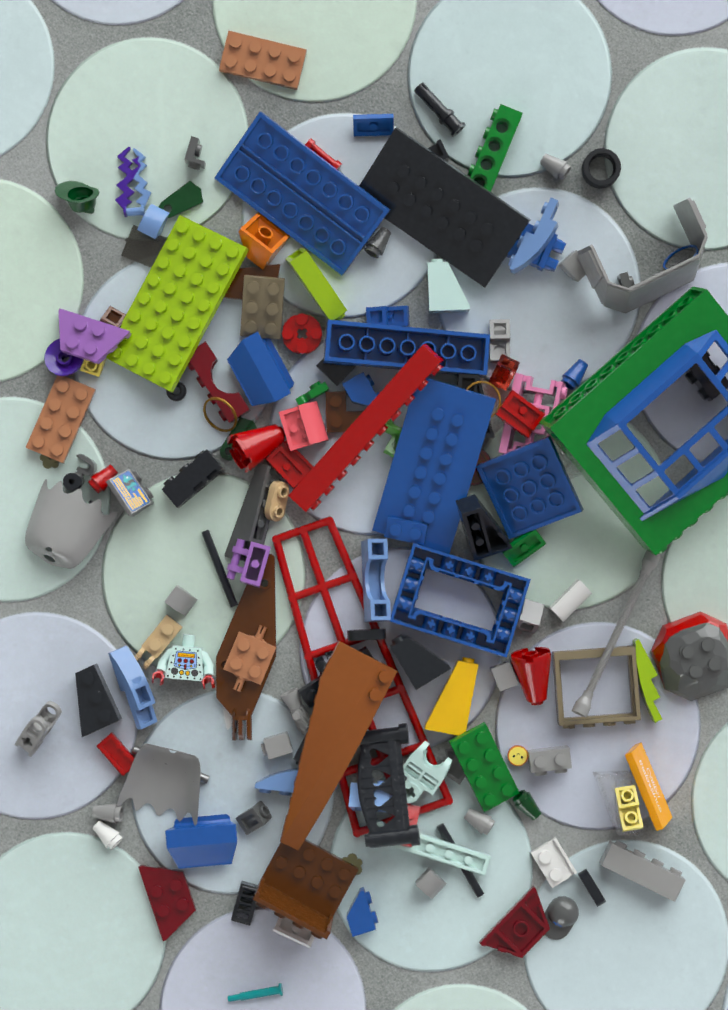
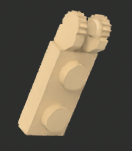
M168 614L134 656L139 661L145 651L152 655L143 664L142 668L144 670H147L152 662L158 659L183 628Z

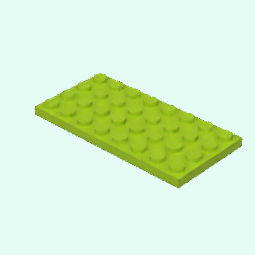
M179 215L120 328L130 331L131 336L128 339H123L117 345L118 348L109 353L106 359L173 393L249 249Z

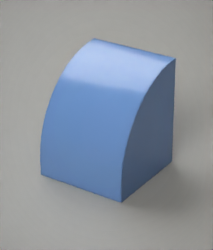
M151 204L137 230L156 239L161 235L170 213Z

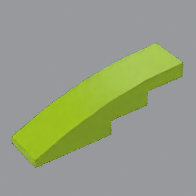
M635 638L633 646L636 649L638 685L652 721L656 723L662 720V717L653 701L660 698L651 679L658 676L640 640Z

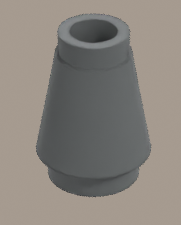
M381 227L366 243L365 252L374 258H379L380 255H383L391 232Z

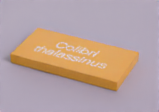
M640 742L635 744L625 754V757L655 830L658 831L664 829L672 819V814L643 744Z

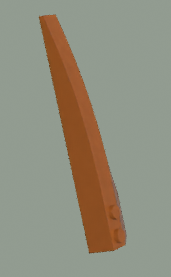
M338 641L319 679V687L314 699L315 704L312 715H310V724L301 752L298 773L294 781V790L292 797H290V806L280 838L281 843L296 850H299L341 780L397 673L392 667L341 641Z

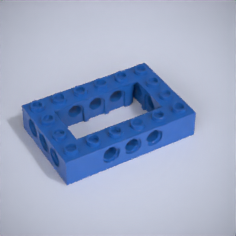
M413 543L391 612V620L389 621L507 658L531 579ZM426 569L503 592L492 631L414 607Z

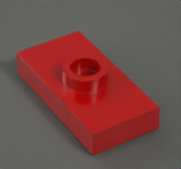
M111 732L97 745V748L117 771L124 776L130 771L135 757L116 735Z

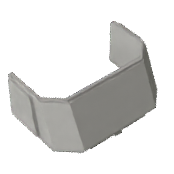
M688 198L673 205L690 244L698 247V255L629 288L609 281L593 245L578 251V259L601 304L626 314L694 281L708 238L705 230L706 225L694 200L692 201L691 198Z

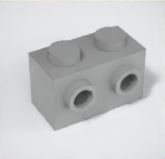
M567 745L527 750L529 770L531 773H535V776L546 775L547 771L555 770V773H565L567 769L572 768L570 748Z

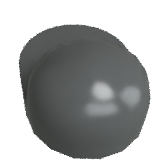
M559 896L552 900L545 911L550 927L545 936L554 940L567 936L579 916V909L575 901L566 896Z

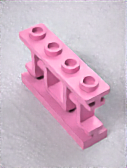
M515 373L512 390L522 397L524 388L526 391L534 392V402L531 404L539 410L545 411L544 417L551 412L552 408L541 405L543 394L555 396L553 409L567 397L568 388L565 387L566 384L564 382L551 380L550 389L547 390L532 387L534 379L532 376ZM504 423L499 453L505 454L528 445L534 441L535 434L546 436L547 432L543 427H541V430L534 429L530 437L526 438L525 443L516 441L513 443L515 429Z

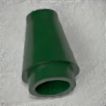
M525 790L519 791L520 793L512 799L514 806L532 820L537 819L541 815V811L530 792Z

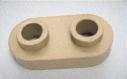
M274 481L269 487L264 510L265 517L268 520L280 521L285 514L289 495V486L285 482Z

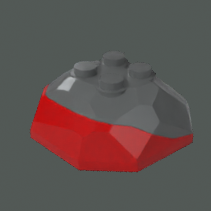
M700 611L662 625L651 649V654L665 690L689 701H694L728 688L727 623Z

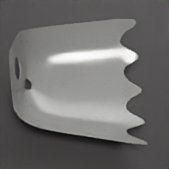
M45 479L28 523L25 544L30 551L47 563L72 569L79 565L115 519L117 512L103 515L101 513L100 499L87 504L82 498L81 489L66 494L63 492L62 481L48 489L47 479ZM46 547H50L52 552L47 551ZM44 555L52 557L55 562L48 560Z
M147 743L142 745L132 763L119 795L117 806L122 805L125 800L131 798L136 811L146 803H149L154 807L158 816L167 809H173L178 821H181L187 813H190L196 826L201 777L199 759L195 755Z

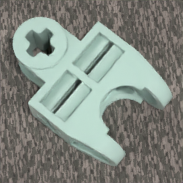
M426 741L409 756L403 765L404 775L407 777L405 786L408 803L417 801L424 790L434 795L447 776L453 761L448 757L445 762L439 765L429 763L426 758V749L429 743ZM411 787L414 788L412 794L409 792Z

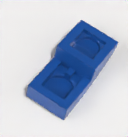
M409 306L366 307L367 323L409 327Z

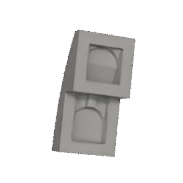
M510 319L489 320L490 363H510Z

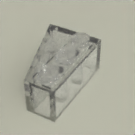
M593 772L615 833L618 836L639 835V829L622 832L615 796V788L635 785L637 791V784L632 772Z

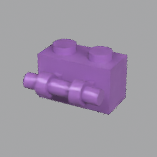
M237 539L236 545L232 548L233 556L231 563H228L227 566L228 573L226 578L234 580L236 572L241 573V583L260 588L271 547L251 542L248 550L243 548L245 540ZM241 555L247 556L244 567L238 566Z

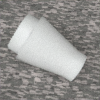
M101 820L92 828L105 847H109L111 850L123 839L120 836V832Z

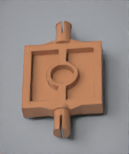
M259 625L255 636L238 632L223 668L238 677L233 687L234 690L241 692L245 681H252L259 685L262 684L277 648L268 644L263 639L267 627Z

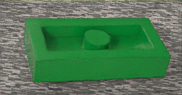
M535 529L519 536L511 542L513 548L502 553L511 565L515 567L543 547L546 542Z

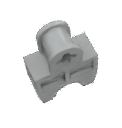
M48 701L39 713L29 721L14 745H19L32 757L60 717L62 711L59 705ZM47 707L53 708L56 714H51Z

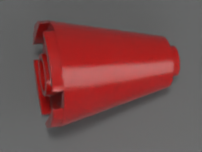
M276 424L232 434L227 437V444L232 445V449L229 451L240 469L245 468L247 473L284 442L285 433L281 426L278 427Z
M535 647V651H528V648L516 650L511 653V662L526 701L531 703V705H541L547 699L551 662L550 649Z

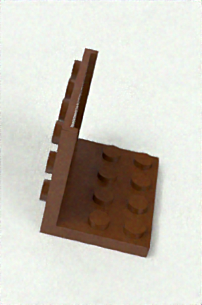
M306 839L299 850L280 842L258 883L253 900L256 901L255 903L259 907L273 910L274 914L279 918L285 919L286 917L290 919L296 927L310 930L314 937L318 939L323 937L327 940L331 933L333 916L359 868Z

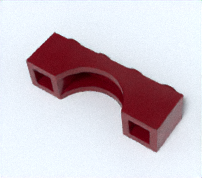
M205 341L196 348L188 363V367L191 371L195 369L199 375L196 377L198 383L202 388L206 386L210 392L207 394L208 398L219 397L226 400L234 408L237 419H239L251 410L239 392L225 393L215 386L212 372L218 359ZM210 400L213 405L217 403L221 409L218 413L224 422L228 420L231 424L235 421L232 410L224 402Z

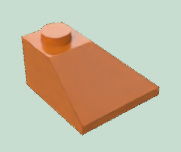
M259 212L238 231L243 246L249 249L246 257L262 270L275 258L290 238L287 233Z

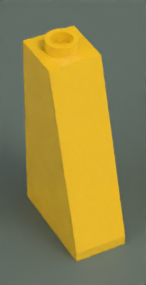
M463 657L462 660L456 661L425 722L424 728L426 730L457 736L466 732L478 664L474 663L475 659Z

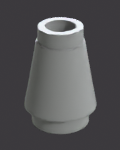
M545 154L540 161V164L556 179L564 180L571 169L567 161Z
M117 803L94 805L92 816L93 818L116 824L123 820L124 807L117 806Z
M469 808L464 817L478 832L488 835L495 823L491 816Z

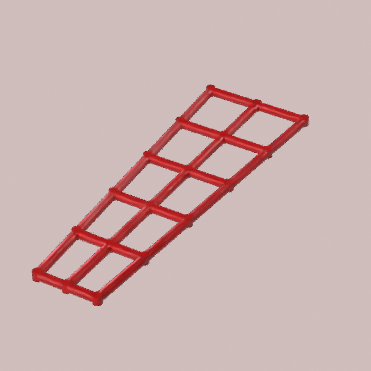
M330 516L272 537L311 681L318 677L314 659L325 655V652L334 651L338 642L311 651L297 600L320 592L337 641H341L348 646L366 641H348L345 639L328 589L352 582L364 610L362 585L334 519ZM328 526L348 574L325 582L308 532ZM301 535L318 585L295 592L281 542ZM369 622L371 629H380L377 622ZM385 639L376 640L386 664L397 671L393 679L395 686L388 689L384 698L399 693L419 740L418 743L401 748L403 757L413 753L424 741L428 742ZM372 720L368 730L377 729L374 720ZM429 745L426 749V758L429 763L437 765ZM376 750L378 757L371 759V765H378L388 755ZM358 764L347 767L339 784L353 835L360 837L369 833L367 825L359 826L356 812L348 807L350 790L346 776L358 772ZM384 773L385 779L390 777V775ZM445 780L439 786L443 798L420 806L419 815L453 803Z

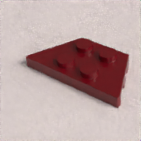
M140 865L138 868L162 940L166 941L196 911L184 871Z
M532 886L479 941L482 946H488L497 949V951L507 952L513 956L523 958L550 930L536 888Z

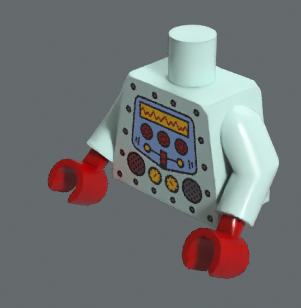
M183 634L182 646L174 645L172 648L167 649L160 658L156 672L152 674V683L155 678H160V685H163L165 675V678L202 681L203 689H205L207 683H211L212 689H214V665L208 653L203 651L202 647H194L195 635Z

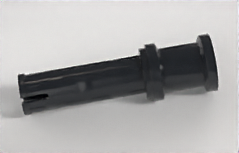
M424 82L414 89V92L437 115L439 123L441 125L444 124L449 129L452 137L456 136L466 126L464 122H461L454 115L453 110L447 109Z

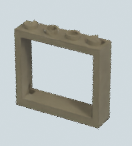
M635 646L613 647V652L610 654L611 656L627 655L631 712L590 715L586 718L582 716L564 717L560 660L602 657L605 648L552 651L557 724L559 726H563V729H573L575 725L583 724V727H595V723H603V726L616 725L615 722L623 721L624 724L636 723V720H641Z

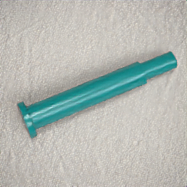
M279 983V986L240 992L239 994L229 995L228 1001H243L277 994L283 996V987Z

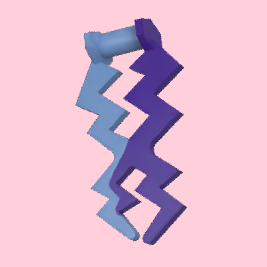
M127 147L117 156L123 162L118 169L124 172L126 177L116 185L124 193L116 198L115 201L123 209L124 217L144 216L145 206L151 196V192L144 189L148 183L139 176V173L147 167L142 162L146 157L133 148L137 158L132 159V161L138 167L131 170L129 167L133 163L125 158L131 150L130 147ZM135 180L139 184L134 189L143 195L136 201L141 207L127 208L132 203L128 198L135 193L127 185Z

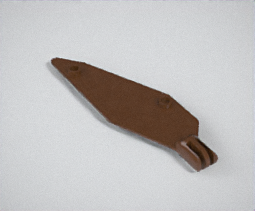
M272 554L268 556L260 588L246 585L216 656V698L232 716V740H237V736H239V740H245L246 723L247 740H252V714L276 658L275 651L261 685L252 681H245L241 692L233 689L238 677L223 669L238 632L255 636L259 625L267 627L263 639L268 644L276 647L275 557ZM263 580L268 581L267 587H263Z

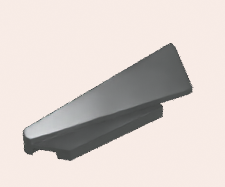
M258 464L255 468L228 543L225 557L232 558V548L236 545L237 539L245 540L243 548L248 550L251 542L264 545L270 522L265 517L264 510L269 487L276 481L272 479L269 472L271 467L268 465ZM241 555L240 561L245 562L247 556Z

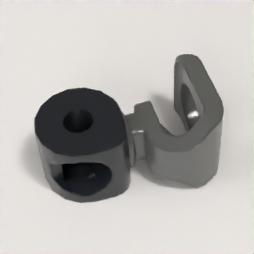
M84 454L76 456L90 464L87 469L77 467V472L68 473L64 476L63 485L68 490L75 491L80 489L85 482L83 475L90 476L97 470V464Z

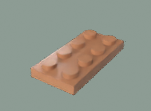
M228 31L219 71L298 90L307 49Z
M57 375L26 448L64 464L96 390L68 377Z

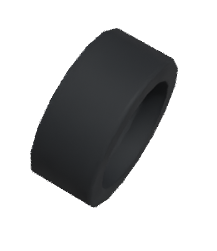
M605 148L595 149L583 161L581 168L582 176L591 187L598 189L607 188L614 184L619 177L621 162L613 151ZM597 157L609 159L613 165L612 175L606 180L595 179L589 169L593 159Z

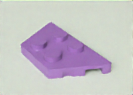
M59 308L60 350L63 353L100 364L109 353L118 348L117 345L123 339H128L131 336L128 330Z

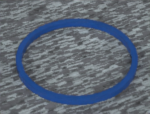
M687 245L675 250L665 259L663 268L665 270L669 269L666 268L667 261L683 249L695 248L696 253L694 256L698 255V247L696 245Z

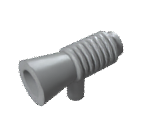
M296 687L284 692L280 697L290 709V714L295 721L294 723L298 731H301L302 735L308 732L310 716L302 704L301 696L298 693L299 688Z

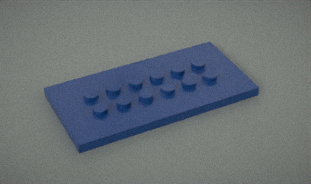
M263 112L258 113L214 177L340 275L345 274L390 211L389 208Z
M428 378L427 381L429 383L422 391L418 389L413 394L415 399L408 406L372 531L385 534L388 516L428 524L425 544L421 546L450 554L460 522L456 500L465 498L468 495L496 398Z

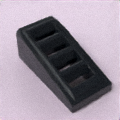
M241 881L231 921L251 925L256 901L253 900L254 896L244 894L243 890L255 893L258 885ZM241 897L253 900L252 904L241 901ZM239 905L250 907L251 910L240 909ZM237 912L249 915L248 919L236 916Z

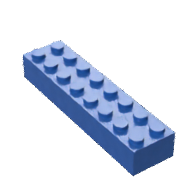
M328 320L326 323L323 363L401 370L423 344H427L444 360L440 364L443 368L438 373L458 375L459 373L476 374L480 377H485L488 370L490 334Z

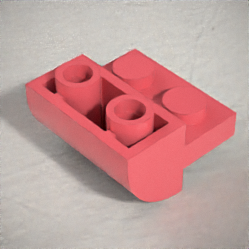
M317 401L278 412L290 451L329 440Z

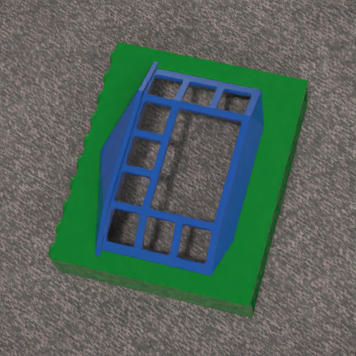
M691 287L539 422L639 544L654 555L663 553L667 549L668 544L673 540L679 539L686 528L696 524L698 518L703 513L709 512L718 500H722L728 495V439L724 441L714 428L728 415V405L660 465L655 462L627 427V423L695 363H697L728 402V391L721 383V380L728 372V315L707 289ZM713 342L718 345L727 357L726 363L716 375H714L702 359ZM621 430L633 444L634 448L617 459L611 460L598 443ZM709 432L719 446L699 463L689 449ZM640 453L653 471L636 482L630 483L617 467ZM684 454L694 466V469L674 485L664 471ZM659 476L669 488V491L652 506H649L636 489Z

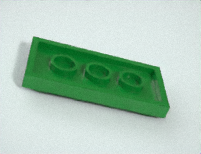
M485 722L448 741L484 813L520 793Z

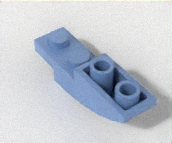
M550 198L549 202H545L541 210L542 218L540 221L537 220L532 232L535 233L532 234L526 231L525 235L519 238L517 243L519 249L516 255L513 254L508 264L511 273L516 274L531 264L553 238L558 228V223L553 221L559 207L558 200Z
M123 646L108 653L120 691H125L137 729H143L158 722L152 704L156 703L152 691L132 652L127 646Z
M299 768L284 770L266 776L256 782L255 788L259 789L261 793H271V790L279 791L280 795L290 796L294 790V781Z

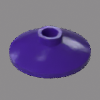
M60 338L48 346L44 357L47 368L58 376H68L75 373L84 361V359L63 353L60 350ZM69 357V360L64 362V358Z

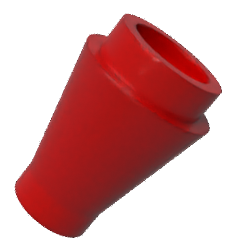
M109 465L91 476L88 484L99 494L108 487L106 481L115 477L118 472L112 465Z

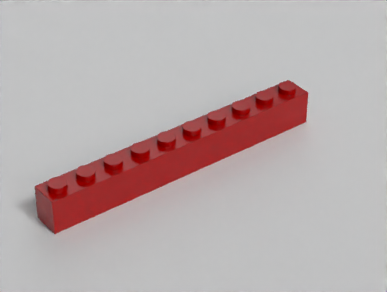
M423 344L288 496L305 512L310 509L314 511L321 504L319 499L324 494L327 496L335 488L333 483L337 479L341 481L348 473L346 469L350 465L354 466L362 458L359 454L363 450L367 452L374 445L373 439L377 434L381 436L388 429L386 424L390 420L394 422L402 413L400 409L403 405L408 406L415 399L413 394L418 389L422 391L427 386L429 376L431 374L435 376L443 368L440 364L444 360L427 344Z

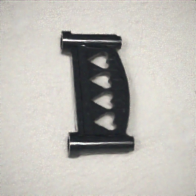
M407 723L398 724V727L367 730L360 743L357 785L360 806L369 829V833L365 835L366 847L377 848L403 844L420 845L418 824L410 825L406 796L401 744L409 743ZM373 749L388 755L376 766L371 765L372 757L370 756V751ZM375 769L390 775L379 786L373 785L374 777L372 776V771ZM378 789L392 795L382 806L375 805L377 798L374 796V792ZM378 810H383L395 816L383 827L377 825L379 818L376 817V812Z

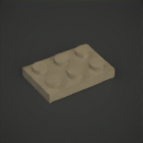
M244 275L240 336L248 337L258 332L261 338L281 339L285 278Z

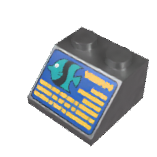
M131 469L109 479L106 483L127 514L134 517L153 504L151 499L154 496L148 487L143 488L140 483L142 478L138 472H133Z

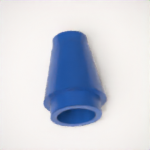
M578 359L562 375L563 379L561 382L566 384L565 387L571 390L579 387L588 364Z

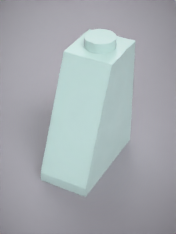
M432 259L431 262H428L429 314L469 312L470 305L449 263L443 262V259Z

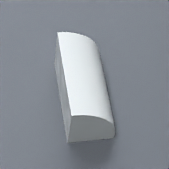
M576 580L549 609L564 622L592 593L580 580Z

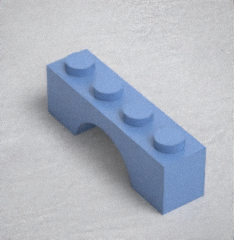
M366 539L361 541L364 622H386L391 620L390 599L386 594L384 582L385 566L388 560L387 539Z

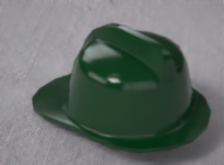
M66 181L56 186V196L67 201L72 211L77 213H94L96 198L100 193L97 188L77 181Z

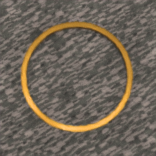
M477 381L470 384L466 388V390H468L471 386L477 383H485L492 386L497 392L499 398L497 410L500 408L501 396L498 389L493 384L486 381Z
M212 397L204 403V416L213 428L222 432H229L237 425V415L234 408L226 400ZM210 400L222 401L232 410L235 418L232 428L221 429L209 420L206 413V405Z

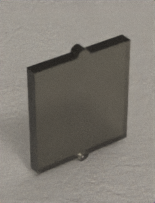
M133 225L129 237L125 239L126 244L121 256L151 268L166 241V237L159 235L154 239L138 231V226Z

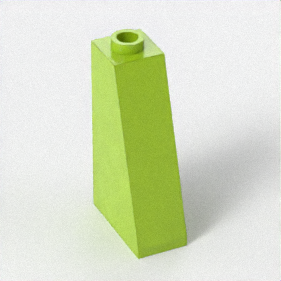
M301 247L285 258L327 319L341 320L345 316L344 313L348 310L307 250Z

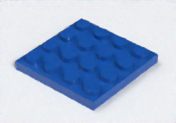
M551 436L476 466L509 539L584 510Z

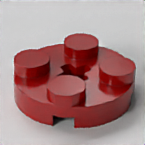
M300 313L290 317L285 322L282 337L285 346L291 352L308 354L319 347L322 340V330L319 322L314 317ZM299 329L302 331L304 329L307 330L306 339L297 338L299 335L297 331Z

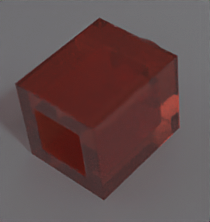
M502 354L488 382L497 388L507 391L520 362Z

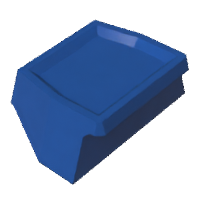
M258 332L243 339L227 361L251 406L276 402L291 394L289 389L293 387L294 381L271 339H262Z
M229 815L199 816L196 826L193 823L192 817L183 818L181 821L176 819L174 827L165 830L167 850L178 866V869L232 864L237 846L236 824L231 822Z

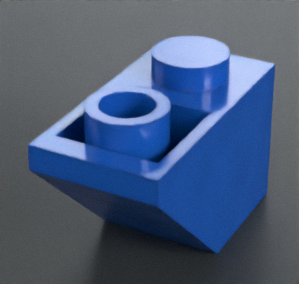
M364 372L342 383L343 388L354 404L368 407L379 394V392L375 393L372 388L375 384L370 375L365 376Z
M364 887L359 889L347 912V921L352 937L376 930V923H379L376 912H371L369 905L372 903L370 892H365Z

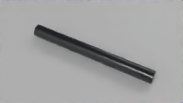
M210 531L201 532L230 608L234 607L238 603L229 580L226 578V572Z
M444 823L438 825L437 829L444 841L455 844ZM461 869L477 898L482 896L484 892L473 873Z

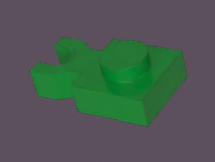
M320 381L312 384L307 393L295 399L297 404L308 403L329 391L325 382L321 384Z

